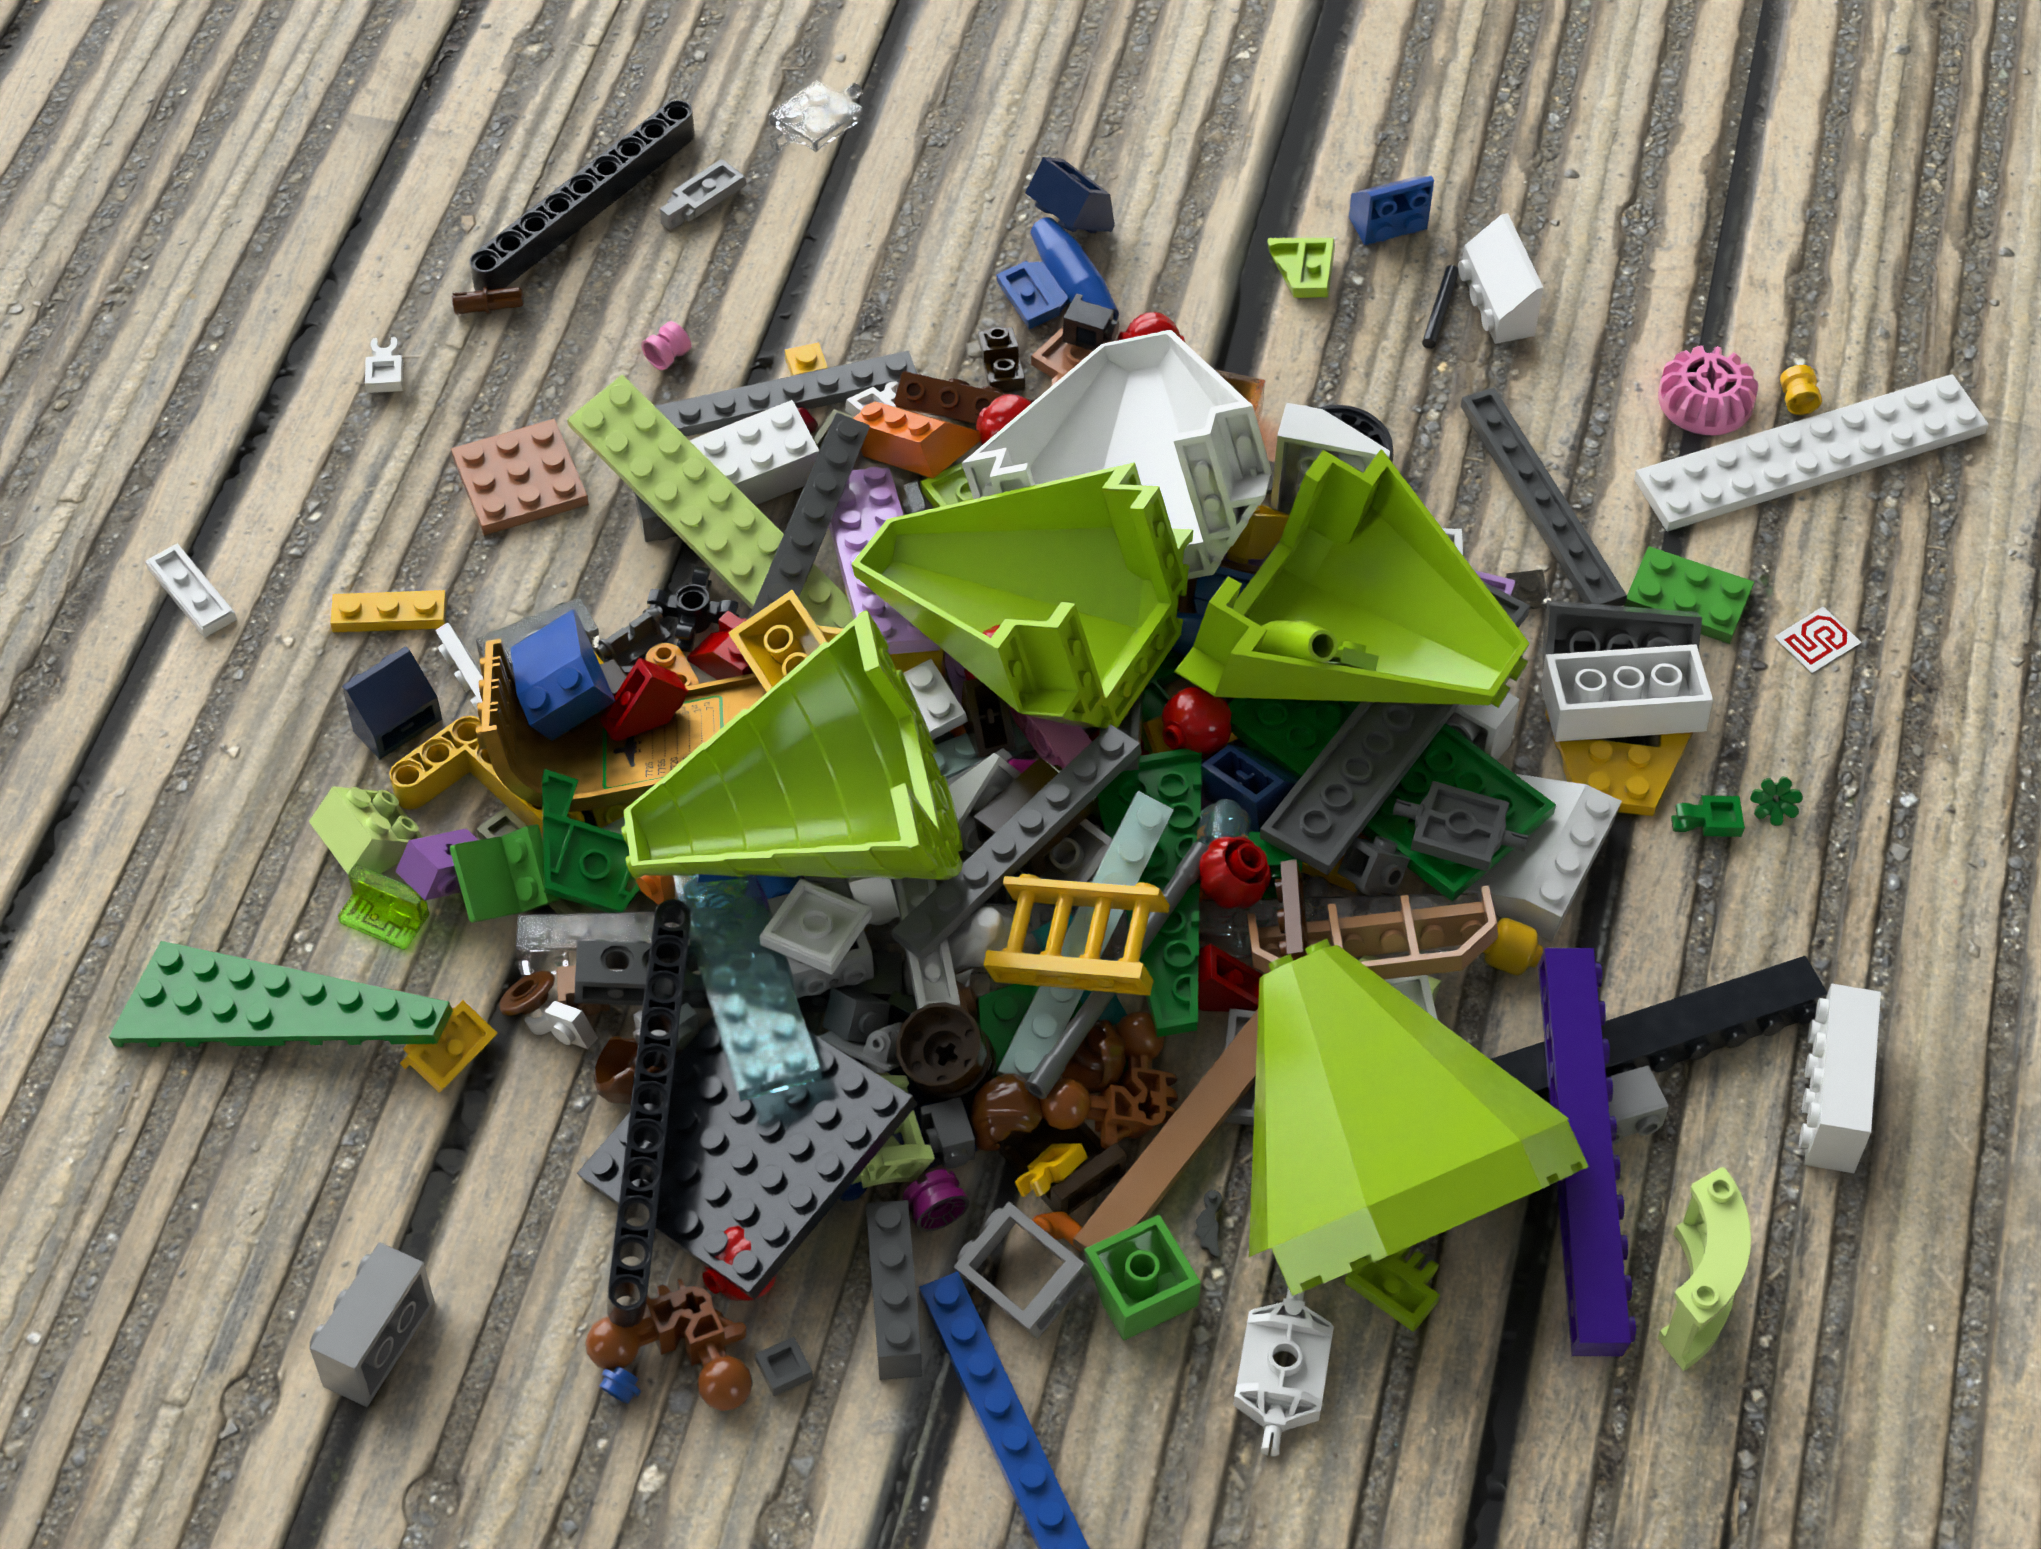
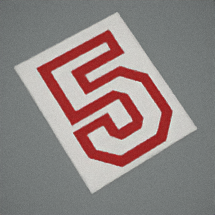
M1821 607L1774 636L1811 673H1814L1862 643L1825 607Z

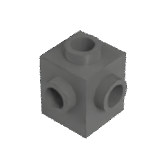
M1376 836L1374 841L1355 838L1352 845L1346 851L1337 873L1356 884L1355 888L1364 894L1377 897L1378 892L1395 895L1404 877V872L1410 858L1396 851L1398 844L1387 838Z

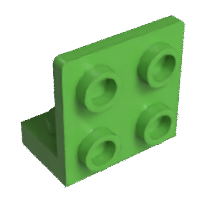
M538 824L525 826L500 837L458 843L450 847L471 923L526 913L559 901V897L544 893L543 840Z

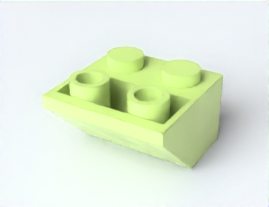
M333 786L309 820V823L346 873L350 875L377 876L399 864L409 840L423 837L418 831V825L408 818L398 805V799L386 790L375 791L357 787L344 788Z

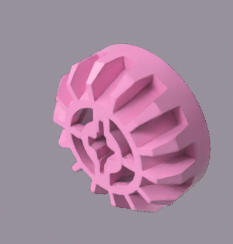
M1703 346L1694 347L1691 354L1687 350L1679 352L1675 355L1674 360L1667 362L1664 367L1658 390L1660 407L1674 424L1689 432L1701 435H1722L1733 432L1742 427L1752 415L1758 392V382L1753 378L1754 371L1747 363L1740 365L1741 358L1734 352L1728 358L1722 356L1721 347H1715L1712 353H1705ZM1690 368H1698L1696 373L1687 372ZM1689 380H1694L1693 386L1691 385ZM1727 382H1736L1731 390L1724 393Z

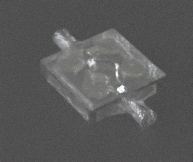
M816 80L769 112L770 124L782 131L781 134L770 140L772 148L780 152L790 143H798L817 152L864 119L863 108L852 102V100L862 95L861 87L854 82L842 92H837Z

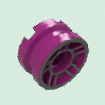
M946 1169L929 1172L926 1174V1181L919 1184L915 1180L903 1193L902 1200H908L909 1211L913 1212L912 1219L920 1231L929 1232L944 1228L959 1219L968 1209L970 1201L963 1189L959 1188L960 1182L952 1170L949 1174Z

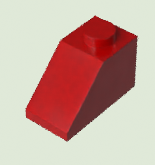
M733 629L711 633L687 656L688 662L716 680L754 673L728 634Z
M638 658L615 694L614 699L616 702L606 708L599 720L611 739L621 741L669 723L675 712L682 707L689 691L675 672Z
M1213 944L1199 949L1198 1009L1201 1011L1229 1012V1009L1257 1011L1259 978L1263 974Z

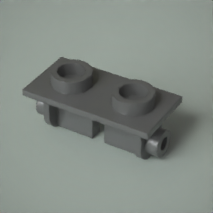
M657 608L652 610L645 609L641 616L629 623V626L621 628L607 639L602 638L599 640V646L593 650L604 663L615 659L620 666H629L637 661L638 658L646 655L650 648L671 638L672 634L660 624L663 621V616Z

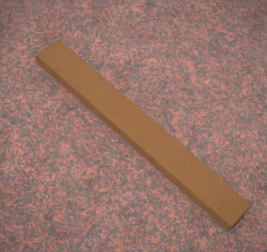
M1258 1009L1074 1237L1073 1245L1084 1252L1085 1248L1145 1221L1252 1087L1256 1079Z

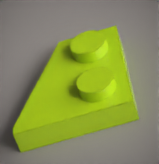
M1268 238L1269 253L1294 298L1329 297L1335 253L1334 238Z

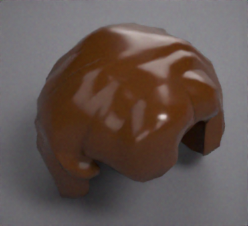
M1098 1019L1066 1064L1065 1071L1061 1075L1062 1078L1070 1077L1080 1081L1089 1093H1101L1110 1085H1116L1126 1065V1041L1114 1029L1110 1021L1107 1019L1101 1021Z
M611 1037L598 1057L594 1070L597 1094L610 1103L631 1104L638 1051L636 1038ZM656 1066L649 1067L646 1069L651 1073H660L664 1071Z
M1015 1073L1003 1074L988 1080L974 1096L971 1111L968 1113V1120L975 1137V1146L979 1150L998 1151L1001 1147L1000 1141L1007 1139L1012 1131L1031 1132L1041 1122L1043 1114L1039 1100L1025 1088L1027 1080L1024 1077Z

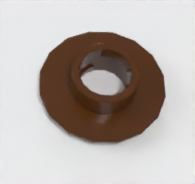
M541 970L533 972L513 984L501 998L499 1009L502 1015L511 1016L519 1013L526 1015L540 1008L548 999V992L554 985V975L550 971Z

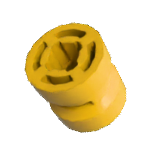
M1796 365L1788 368L1781 374L1780 383L1783 392L1786 394L1785 402L1789 412L1796 415H1805L1812 413L1820 407L1822 397L1819 388L1816 386L1817 378L1812 367Z

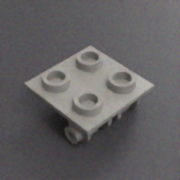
M897 1022L872 1032L866 1042L847 1041L832 1031L817 1036L844 1054L862 1060V1065L874 1072L886 1073V1070L889 1071L901 1066L897 1058L896 1039L903 1024L902 1022Z

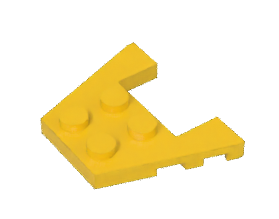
M1546 708V713H1545L1546 719H1547V722H1550L1549 716H1548V712H1547V708ZM1694 732L1659 735L1658 747L1596 739L1555 742L1554 735L1553 740L1556 748L1560 751L1567 782L1586 784L1621 800L1618 812L1653 816Z

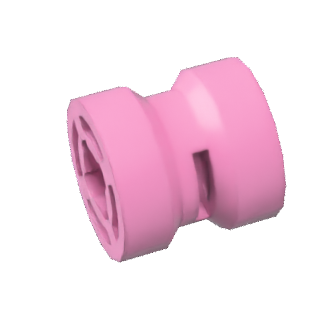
M669 321L659 329L658 335L649 336L642 342L641 346L647 360L657 369L665 370L673 364L676 356H683L691 349V341L680 325Z

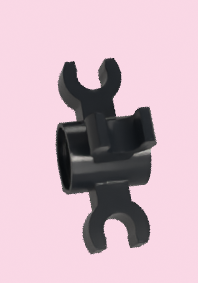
M696 566L692 576V584L680 588L676 596L660 589L650 590L647 604H651L650 610L657 608L663 618L667 616L678 618L675 638L679 639L677 646L681 651L692 652L695 634L707 630L711 623L719 625L718 619L727 611L740 618L739 614H736L738 602L733 600H722L720 602L709 600L712 580H708L710 568Z

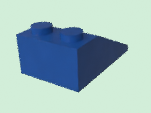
M576 610L568 611L510 648L516 692L528 723L551 741L616 702Z

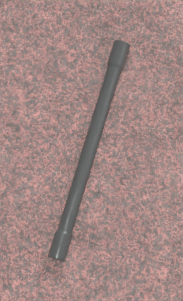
M1193 843L1177 866L1175 874L1162 891L1170 905L1169 912H1150L1140 958L1190 886L1200 877L1199 861L1202 854L1209 848L1204 843ZM1125 945L1114 961H1118L1119 958H1123ZM1091 992L1054 1047L1043 1057L1026 1081L1025 1088L1029 1093L1039 1099L1047 1097L1065 1071L1066 1064L1116 993Z

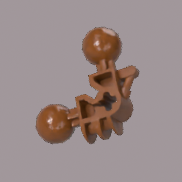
M1144 1011L1127 1014L1121 1018L1115 1030L1126 1041L1125 1056L1128 1060V1070L1122 1074L1116 1085H1110L1096 1096L1089 1095V1091L1080 1081L1070 1077L1059 1078L1047 1097L1039 1099L1043 1118L1050 1126L1059 1130H1066L1080 1126L1085 1119L1095 1120V1131L1101 1132V1146L1107 1149L1126 1137L1132 1139L1140 1138L1157 1125L1167 1123L1176 1111L1169 1105L1177 1102L1178 1094L1169 1086L1177 1082V1076L1166 1071L1152 1070V1059L1156 1058L1161 1052L1166 1036H1156L1151 1014Z
M681 1278L677 1279V1291L671 1292L665 1285L657 1286L658 1298L651 1300L647 1296L645 1318L639 1324L623 1328L611 1322L609 1317H603L592 1325L586 1338L585 1347L589 1358L599 1368L614 1371L619 1366L624 1369L633 1363L639 1347L656 1342L661 1355L676 1350L681 1338H684L686 1341V1354L691 1365L699 1363L703 1365L697 1386L701 1398L709 1407L719 1411L735 1410L746 1402L751 1393L753 1381L749 1369L740 1359L726 1355V1345L745 1339L747 1335L746 1325L742 1322L735 1323L725 1318L722 1312L713 1307L711 1295L707 1290L697 1286L686 1287Z

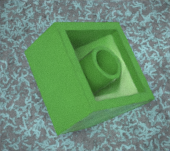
M1160 1214L1084 1249V1254L1102 1305L1123 1341L1180 1315L1199 1304L1201 1282Z

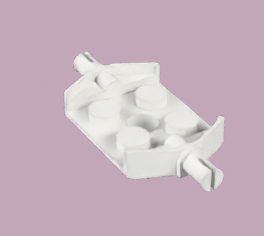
M1289 1288L1283 1302L1249 1311L1233 1406L1265 1429L1260 1451L1268 1455L1270 1440H1273L1271 1456L1279 1455L1282 1432L1319 1421L1334 1326L1329 1321L1304 1306V1292L1292 1296ZM1280 1351H1287L1295 1356L1297 1362L1292 1366L1282 1367L1274 1361L1273 1356Z

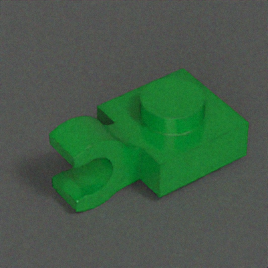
M1701 795L1698 805L1690 803L1676 804L1677 815L1671 816L1672 828L1675 832H1688L1696 827H1702L1703 836L1742 837L1745 829L1740 796Z

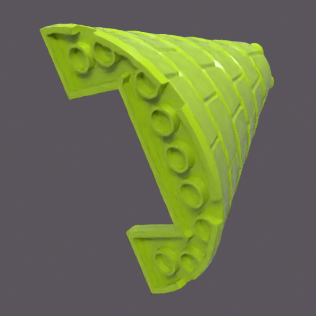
M868 610L858 613V616L829 643H822L749 709H743L708 741L698 746L660 781L623 810L625 826L621 830L623 838L629 847L630 854L626 856V864L635 879L644 875L693 876L695 874L739 877L762 875L852 878L853 876L947 880L959 875L963 862L958 852L963 850L958 817L947 779L944 775L941 776L939 766L933 756L937 753V750L902 670L896 671L892 658L887 651L889 645Z

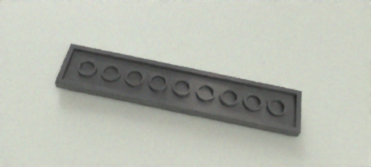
M1483 582L1519 628L1529 615L1530 605ZM1361 701L1261 827L1260 838L1322 873L1329 875L1352 845L1354 839L1359 836L1460 704Z

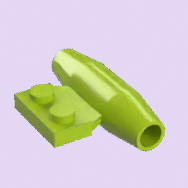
M1275 620L1262 625L1267 631L1259 650L1261 653L1376 671L1379 656L1365 653L1366 645L1351 641L1338 642L1332 632L1308 621Z

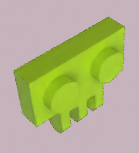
M1411 1246L1390 1255L1389 1258H1382L1347 1273L1345 1277L1346 1285L1413 1332L1439 1301L1440 1294L1426 1285L1436 1273L1439 1264L1430 1260L1422 1271L1419 1270L1418 1267L1425 1258V1255L1419 1250L1408 1261L1404 1259L1409 1253Z

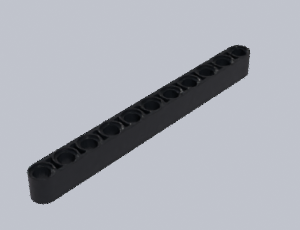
M676 899L661 902L654 913L608 1285L607 1315L611 1322L623 1328L633 1327L641 1322L646 1312L691 926V911L684 902ZM667 923H676V924H678L679 926H678V927H675V928H671V927H667V926L664 925V924H667ZM663 958H671L676 962L664 963L660 960ZM667 994L672 998L663 1000L657 998L656 995ZM654 1030H662L668 1034L664 1036H656L653 1035L651 1032ZM656 1066L664 1071L660 1073H651L646 1069L649 1067ZM651 1103L657 1105L659 1109L648 1111L641 1106ZM641 1141H648L655 1146L644 1149L636 1144ZM637 1179H644L651 1184L646 1187H637L631 1182ZM631 1218H641L646 1223L642 1226H632L626 1221ZM626 1257H636L642 1262L636 1266H629L623 1263L622 1260ZM623 1296L633 1297L637 1302L631 1306H624L616 1300Z

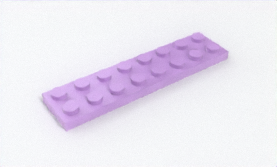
M869 467L863 470H852L829 529L853 618L855 619L858 613L868 610L889 645L887 650L889 654L940 650L936 643L854 576L851 563L883 523L889 518L902 516L903 511L890 468Z

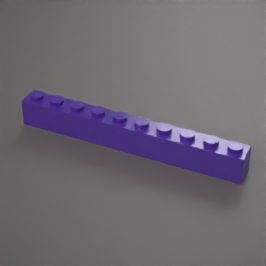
M1545 948L1538 963L1549 1101L1551 1106L1569 1118L1568 1122L1589 1166L1557 1181L1571 1356H1623L1631 1342H1635L1636 1322L1634 1316H1628L1627 1301H1630L1632 1298V1280L1630 1275H1625L1623 1260L1628 1258V1239L1626 1235H1621L1619 1221L1624 1218L1625 1206L1623 1195H1617L1616 1180L1620 1179L1621 1163L1619 1155H1613L1612 1141H1615L1617 1136L1616 1117L1609 1115L1608 1102H1611L1613 1099V1081L1611 1077H1606L1605 1064L1609 1061L1610 1048L1608 1039H1602L1601 1025H1604L1606 1020L1605 1002L1599 1001L1598 988L1602 985V966L1600 963H1595L1594 948Z

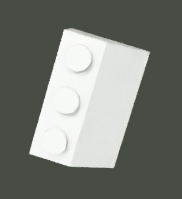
M1501 214L1464 245L1463 258L1458 263L1460 278L1462 281L1467 282L1470 289L1471 302L1474 306H1478L1481 312L1483 328L1485 331L1490 332L1495 344L1535 336L1544 289L1509 214Z

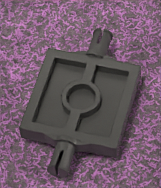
M1432 781L1428 796L1420 805L1397 798L1393 809V815L1415 820L1416 831L1412 840L1411 850L1487 872L1494 853L1501 845L1524 852L1529 836L1506 830L1505 818L1509 802Z

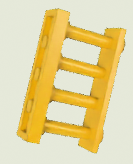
M1021 874L1019 877L1004 876L1003 885L1013 900L1017 901L1007 947L1001 951L986 950L983 966L995 982L1151 995L1153 979L1139 959L1150 912H1169L1170 905L1160 888L1149 883H1136L1135 886L1049 880L1041 879L1032 874ZM1033 904H1056L1045 951H1042L1040 955L1022 952ZM1072 906L1094 907L1084 954L1080 955L1079 958L1063 957L1061 952ZM1110 910H1133L1123 958H1119L1118 961L1102 960L1100 955Z

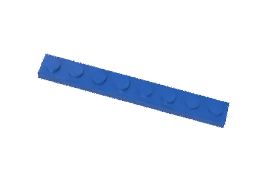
M959 1272L919 1286V1295L1037 1549H1090Z

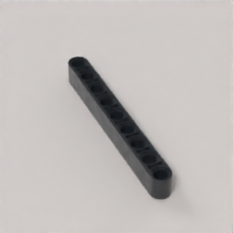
M673 100L666 103L478 249L470 257L469 261L475 291L483 290V287L488 286L489 290L503 289L509 286L689 144L695 135L691 105L683 100Z

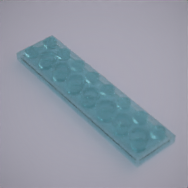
M696 874L693 876H674L676 900L684 902L691 911L689 941L740 1101L822 1079L820 1066L782 955L760 945L759 936L770 920L755 876H738L737 879L702 883L697 882Z

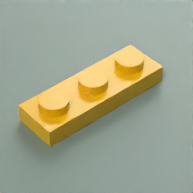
M445 590L333 594L330 621L332 632L438 629L446 622Z

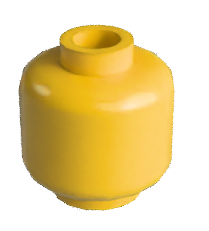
M1509 918L1500 919L1497 922L1498 939L1483 951L1486 963L1489 966L1517 976L1522 975L1529 966L1535 968L1543 951V946L1538 944L1536 929Z

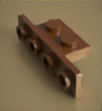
M904 371L901 373L894 404L899 408L977 425V419L982 409L988 407L996 398L1006 394L1002 390L991 386H983L982 389L969 386V383L955 378H949L946 381Z

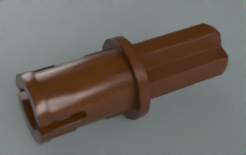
M488 286L483 287V290L452 293L455 315L485 311L487 314H491L492 310L516 308L524 305L523 291L519 287L489 290Z

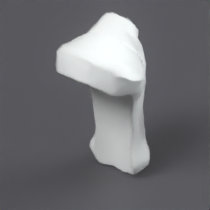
M997 906L978 908L947 938L954 975L967 967H982L986 950L1001 951L1007 947L1014 917L1013 914ZM908 958L902 962V983L906 996L913 995L914 993Z

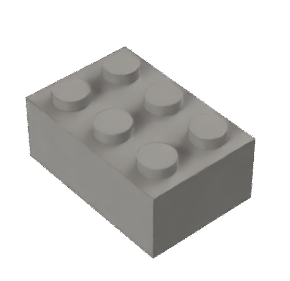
M380 1242L371 1255L367 1254L362 1258L357 1268L356 1278L348 1290L344 1289L339 1293L333 1306V1313L325 1325L321 1324L317 1327L310 1340V1351L323 1387L368 1407L435 1302L424 1262Z

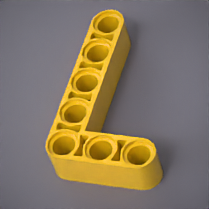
M463 716L455 720L391 767L389 774L393 793L399 801L398 805L404 809H417L425 805L471 772L527 826L538 824L543 840L542 808L519 798L499 779L494 771L487 749H480L476 726H480L481 723L478 717ZM581 811L568 812V818L585 823L584 815Z

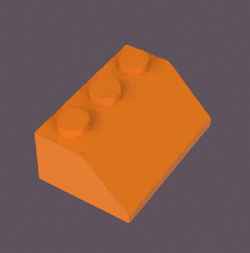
M876 401L864 406L861 412L853 418L870 425L861 448L864 457L930 478H935L981 441L980 431Z

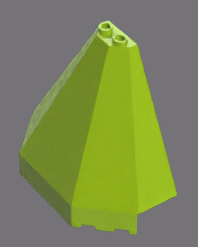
M1380 449L1363 473L1323 450L1303 477L1280 542L1238 598L1237 596L1242 584L1229 576L1226 578L1209 601L1194 645L1177 667L1175 673L1212 694L1214 697L1460 705L1492 704L1499 708L1511 689L1506 683L1510 678L1517 681L1528 664V661L1522 657L1530 643L1382 449ZM1275 620L1308 621L1332 632L1338 642L1351 641L1366 645L1365 653L1379 656L1376 671L1261 653L1259 650L1267 631L1262 625Z
M1133 462L889 518L883 523L851 565L854 576L1017 712L1078 727L1106 729L1111 724L1118 728L1181 635L1183 619L1176 618L1179 596H1186L1189 565L1183 564L1184 550L1193 541L1194 530L1171 527L1160 486L1142 485L1136 464ZM995 625H1000L991 638L982 633Z
M1328 939L1305 948L1307 955L1297 960H1293L1291 954L1270 962L1268 966L1271 972L1259 978L1249 1257L1271 1248L1292 1296L1399 1252L1589 1167L1568 1122L1569 1118L1340 946H1331Z

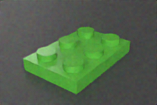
M1648 546L1629 589L1624 606L1697 612L1702 617V635L1730 644L1755 581Z

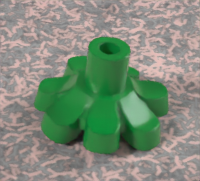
M1783 776L1778 780V783H1774L1771 778L1764 779L1761 783L1763 790H1753L1750 800L1753 803L1759 804L1754 810V815L1758 819H1764L1770 815V823L1774 826H1780L1783 824V814L1790 818H1795L1799 814V809L1795 803L1802 802L1803 795L1798 789H1790L1792 781L1788 777Z

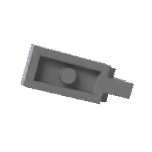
M720 159L672 191V197L667 201L668 203L660 208L661 224L667 229L672 230L682 225L685 219L691 221L746 186V176L723 159Z

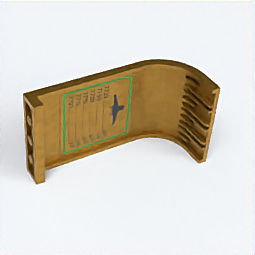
M500 638L486 641L485 657L480 658L483 680H479V692L482 702L477 704V710L481 725L476 726V735L480 749H487L490 761L499 779L519 798L542 808L541 779L544 769L579 780L569 812L585 811L637 800L698 746L708 741L743 709H749L767 692L754 673L685 686L689 692L685 697L682 707L675 712L669 723L621 741H615L611 739L599 720L604 713V710H601L584 721L572 733L568 731L551 741L528 723L517 696L515 678Z

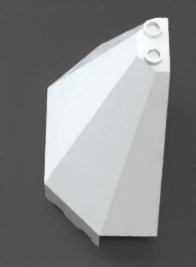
M1172 330L1101 344L962 462L973 499L1135 462L1142 485L1160 486L1171 527L1194 530L1193 541L1184 550L1183 564L1189 565L1188 579L1209 576L1215 573L1229 548L1234 545L1247 526L1256 508L1265 499L1269 479L1272 474L1253 405Z

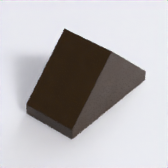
M978 678L963 681L961 707L965 711L968 720L963 726L977 757L990 756L1002 748L1007 752L1016 750L1008 703Z

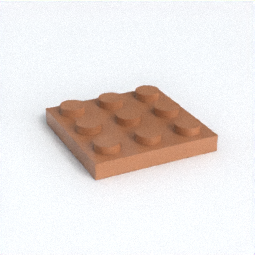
M555 418L451 448L452 458L484 536L589 505L586 491Z

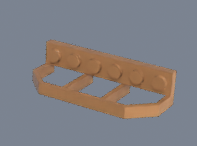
M1489 885L1481 886L1482 902L1411 910L1409 897L1404 895L1400 896L1401 911L1338 918L1336 904H1328L1329 920L1307 922L1308 946L1328 939L1331 946L1338 945L1353 957L1409 951V956L1361 961L1362 964L1384 980L1463 971L1498 939L1497 920ZM1255 913L1247 914L1253 969L1269 973L1271 970L1268 964L1281 958L1279 941L1286 940L1285 933L1281 934L1279 925L1257 928ZM1462 945L1455 951L1419 955V950Z

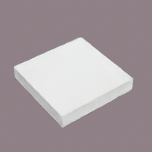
M800 878L759 936L760 945L832 975L871 919L872 908Z

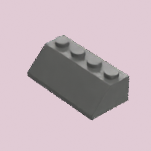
M1546 600L1543 631V669L1546 654L1695 644L1699 651L1702 617L1697 612Z

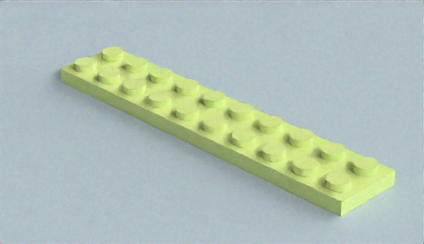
M623 374L620 375L567 419L568 426L752 609L784 534ZM813 563L799 600L818 626L845 628L854 620L848 597Z

